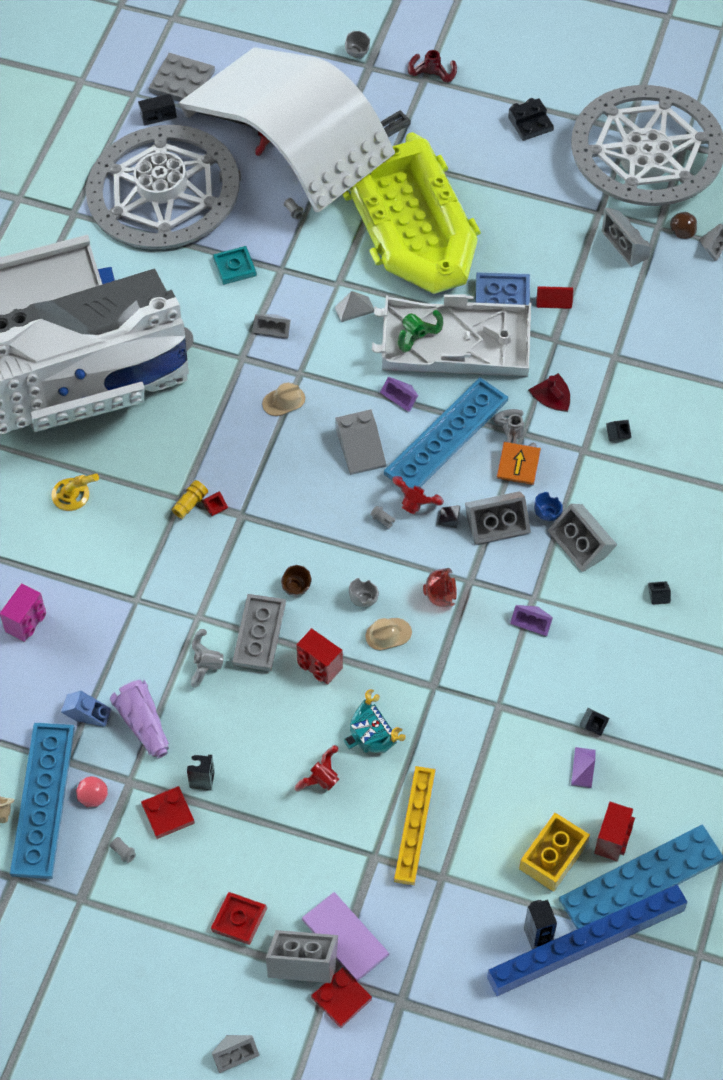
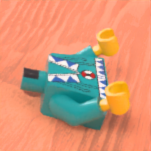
M372 689L366 691V700L364 699L355 711L350 723L352 735L346 737L344 742L348 749L359 745L364 753H385L397 743V740L404 741L406 736L404 734L398 736L403 729L395 727L392 730L376 705L371 704L380 699L378 694L371 698V694L374 692Z

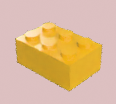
M554 813L520 860L519 870L555 892L588 845L590 834L557 813Z

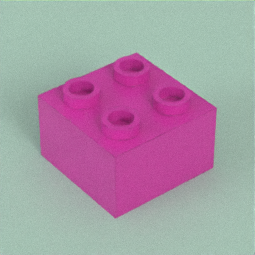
M22 583L0 612L5 632L24 642L33 635L39 621H43L46 616L42 594Z

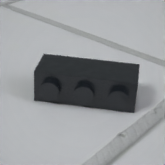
M536 900L527 907L524 931L531 949H535L554 940L557 921L548 900Z

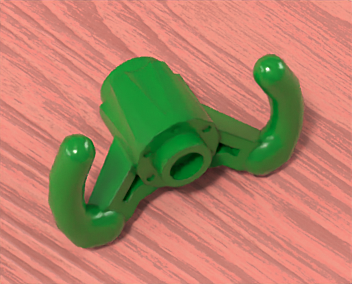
M438 310L433 311V316L437 320L436 325L424 322L412 313L404 317L402 323L407 332L401 330L398 337V346L403 353L410 351L417 339L423 338L428 333L438 334L442 331L443 317Z

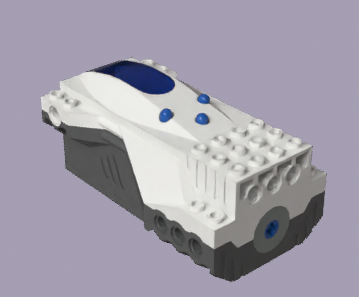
M155 268L54 300L33 303L27 308L14 309L8 314L0 315V435L32 424L31 412L139 382H143L145 390L155 392L187 381L189 369L184 322L181 319L180 304L173 291L166 290Z

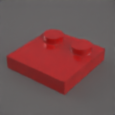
M179 786L141 801L156 839L195 824Z
M228 892L211 926V930L214 933L250 945L265 915L267 906L266 904Z
M343 967L333 975L331 983H324L311 995V998L340 1028L372 1000V996Z

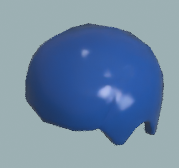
M549 492L539 493L535 498L534 512L542 520L554 521L562 514L563 505L558 497L553 498L549 495Z

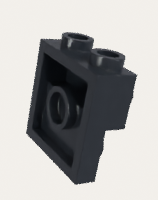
M529 98L526 103L520 105L515 103L509 108L508 118L522 141L554 130V125L546 114L547 109L540 98Z

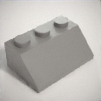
M606 208L602 232L628 264L632 267L649 259L651 250L649 242L642 238L638 229H635L630 220L620 211Z
M520 491L465 503L467 520L475 544L531 533L526 499Z
M570 504L547 530L582 572L604 560L617 546L616 542L583 504Z
M276 930L266 955L268 978L331 983L336 966L338 935Z

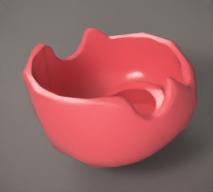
M93 776L84 778L79 782L76 789L77 801L86 807H98L105 802L108 795L105 782Z

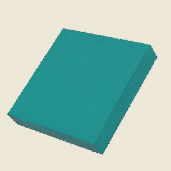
M247 246L213 254V260L223 285L257 276Z

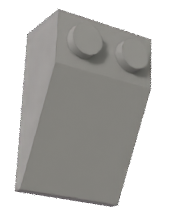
M371 409L335 418L337 436L350 475L386 467L377 425Z

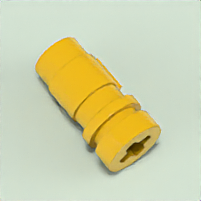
M194 480L190 487L186 489V493L176 502L172 512L180 519H183L196 506V503L201 502L208 494V489L201 482Z

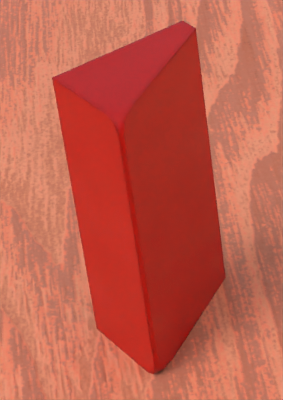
M537 286V308H572L573 287Z

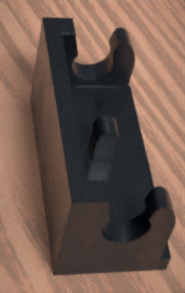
M171 94L138 101L144 126L177 118L175 103Z
M213 755L192 756V760H198L201 763L199 766H187L189 787L212 790L215 775Z

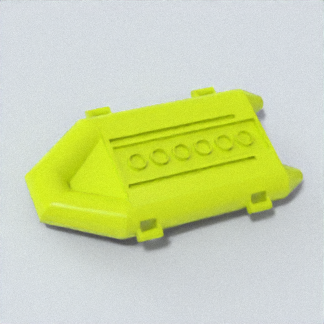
M414 132L408 133L405 143L392 146L395 151L394 155L349 189L351 194L347 190L342 195L346 201L353 200L375 246V248L369 250L377 266L383 264L386 271L436 294L467 283L478 241L477 236L481 234V231L474 218L468 220L444 173L448 170V166L442 155L436 156L429 141Z

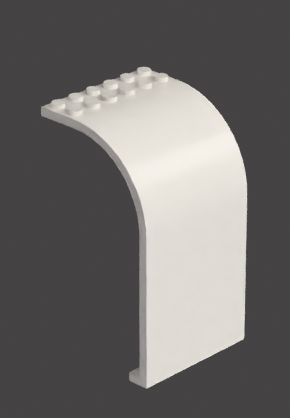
M254 47L179 102L181 109L188 118L196 112L242 121L261 132L287 160L299 179L315 212H320L395 154L376 112L363 93L338 68L317 57Z
M84 235L0 257V315L8 314L14 309L27 308L33 303L54 300L102 285L90 246L89 236ZM143 382L31 412V427L35 433L143 403L145 392Z

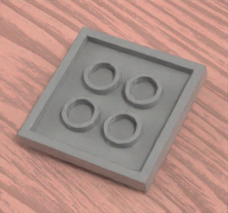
M168 53L149 86V92L160 96L171 94L174 100L181 101L211 79L215 72V66Z

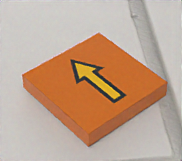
M504 442L497 479L534 485L541 448Z

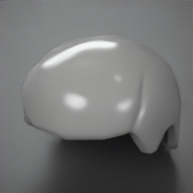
M361 31L349 33L345 41L347 53L355 58L363 57L367 54L370 47V38L367 34Z
M356 578L349 585V596L356 606L369 607L377 602L379 591L377 586L371 583L370 580L362 582L360 578Z

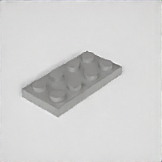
M247 594L232 661L233 666L272 672L286 599Z

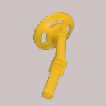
M80 475L59 481L52 490L53 503L64 511L80 509L89 499L87 484L98 481L99 475ZM63 484L64 486L61 488L60 493L56 494L57 489ZM84 492L82 499L77 502L76 498L79 496V493ZM61 499L62 501L67 502V503H71V504H63V503H61L59 500Z

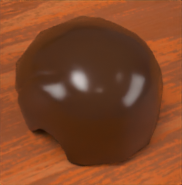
M688 212L677 213L671 218V231H674L678 238L687 239L693 237L697 233V220L695 216Z
M300 565L288 567L281 578L282 589L288 595L296 597L305 594L312 582L310 571Z

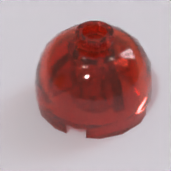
M450 568L433 571L427 577L426 584L423 585L424 595L428 597L431 603L438 607L455 605V603H452V599L456 600L457 588L455 578H451L449 574L453 573Z

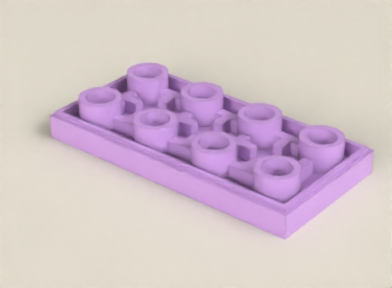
M335 892L302 917V921L313 933L338 935L336 959L357 982L389 956V952Z

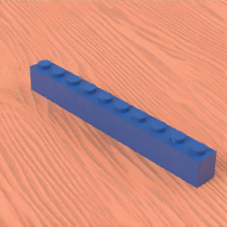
M678 884L488 969L487 979L496 997L680 914L685 911L688 902Z

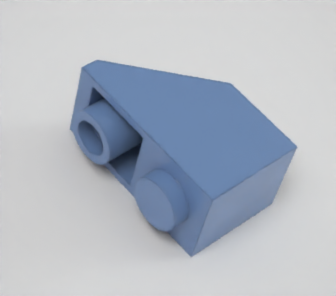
M80 690L66 695L61 713L77 722L105 727L111 708Z

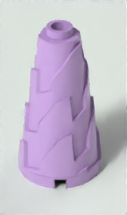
M140 679L119 688L121 694L117 696L114 692L111 695L110 701L112 705L118 710L126 724L142 742L149 755L152 754V756L157 758L165 756L168 753L169 743L163 732L148 684L144 679L143 681Z

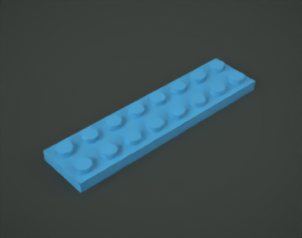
M480 377L384 470V475L391 480L394 476H401L408 487L413 488L416 485L421 488L508 402V396Z
M34 723L11 863V877L53 879L75 731L74 725Z
M702 824L560 896L559 900L576 929H579L669 887L689 880L722 863L723 855Z

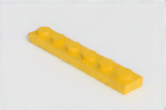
M415 766L394 882L415 886L436 769Z

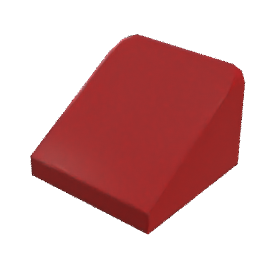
M220 491L201 500L211 517L228 508Z

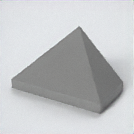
M722 223L699 239L714 261L718 260L723 251Z
M351 291L335 306L341 322L374 313L369 297Z
M255 314L253 333L288 338L291 319L276 314Z
M227 1035L212 1052L219 1073L260 1056L252 1035Z

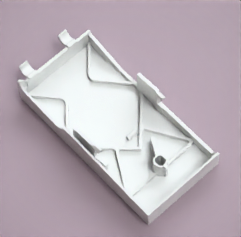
M460 294L444 295V304H427L386 296L385 308L374 307V315L384 317L382 344L378 345L372 342V351L382 353V370L528 377L531 303L529 305L468 302V299H473V296ZM438 310L443 317L442 331L438 334L428 333L423 338L417 339L413 343L411 350L403 353L398 346V337L401 330L407 332L402 323L404 317L412 313L422 321L436 325L437 320L433 316V311Z

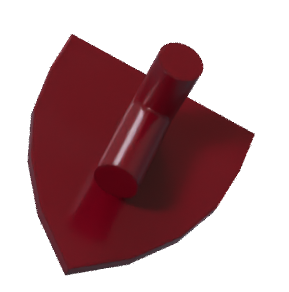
M559 373L549 376L545 381L528 389L532 396L546 407L568 412L570 391Z

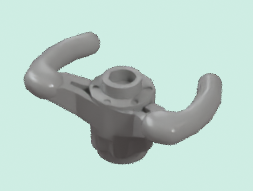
M507 409L494 415V423L503 427L509 443L513 440V443L516 444L517 439L523 435L524 422L521 416L524 413L522 410ZM531 443L528 445L532 447H537L535 443Z
M205 629L198 630L192 641V649L195 651L194 663L197 664V670L191 678V685L194 688L202 683L208 670L221 669L223 665V654L218 651L208 650L200 643L202 637L207 634Z

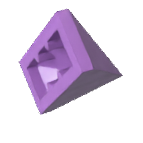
M391 377L387 378L380 391L382 395L408 412L411 411L418 397L412 385Z
M516 605L510 624L548 636L553 617L538 606Z
M575 747L572 786L592 788L596 750Z

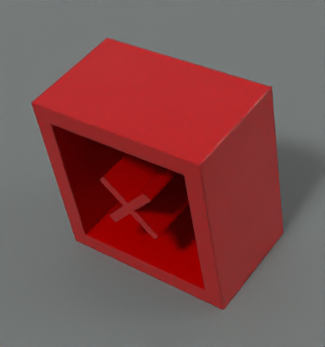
M311 628L296 644L298 665L303 670L310 671L318 681H324L326 684H329L343 669V650Z
M609 801L594 854L617 862L620 855L624 856L636 818L632 816L633 808Z

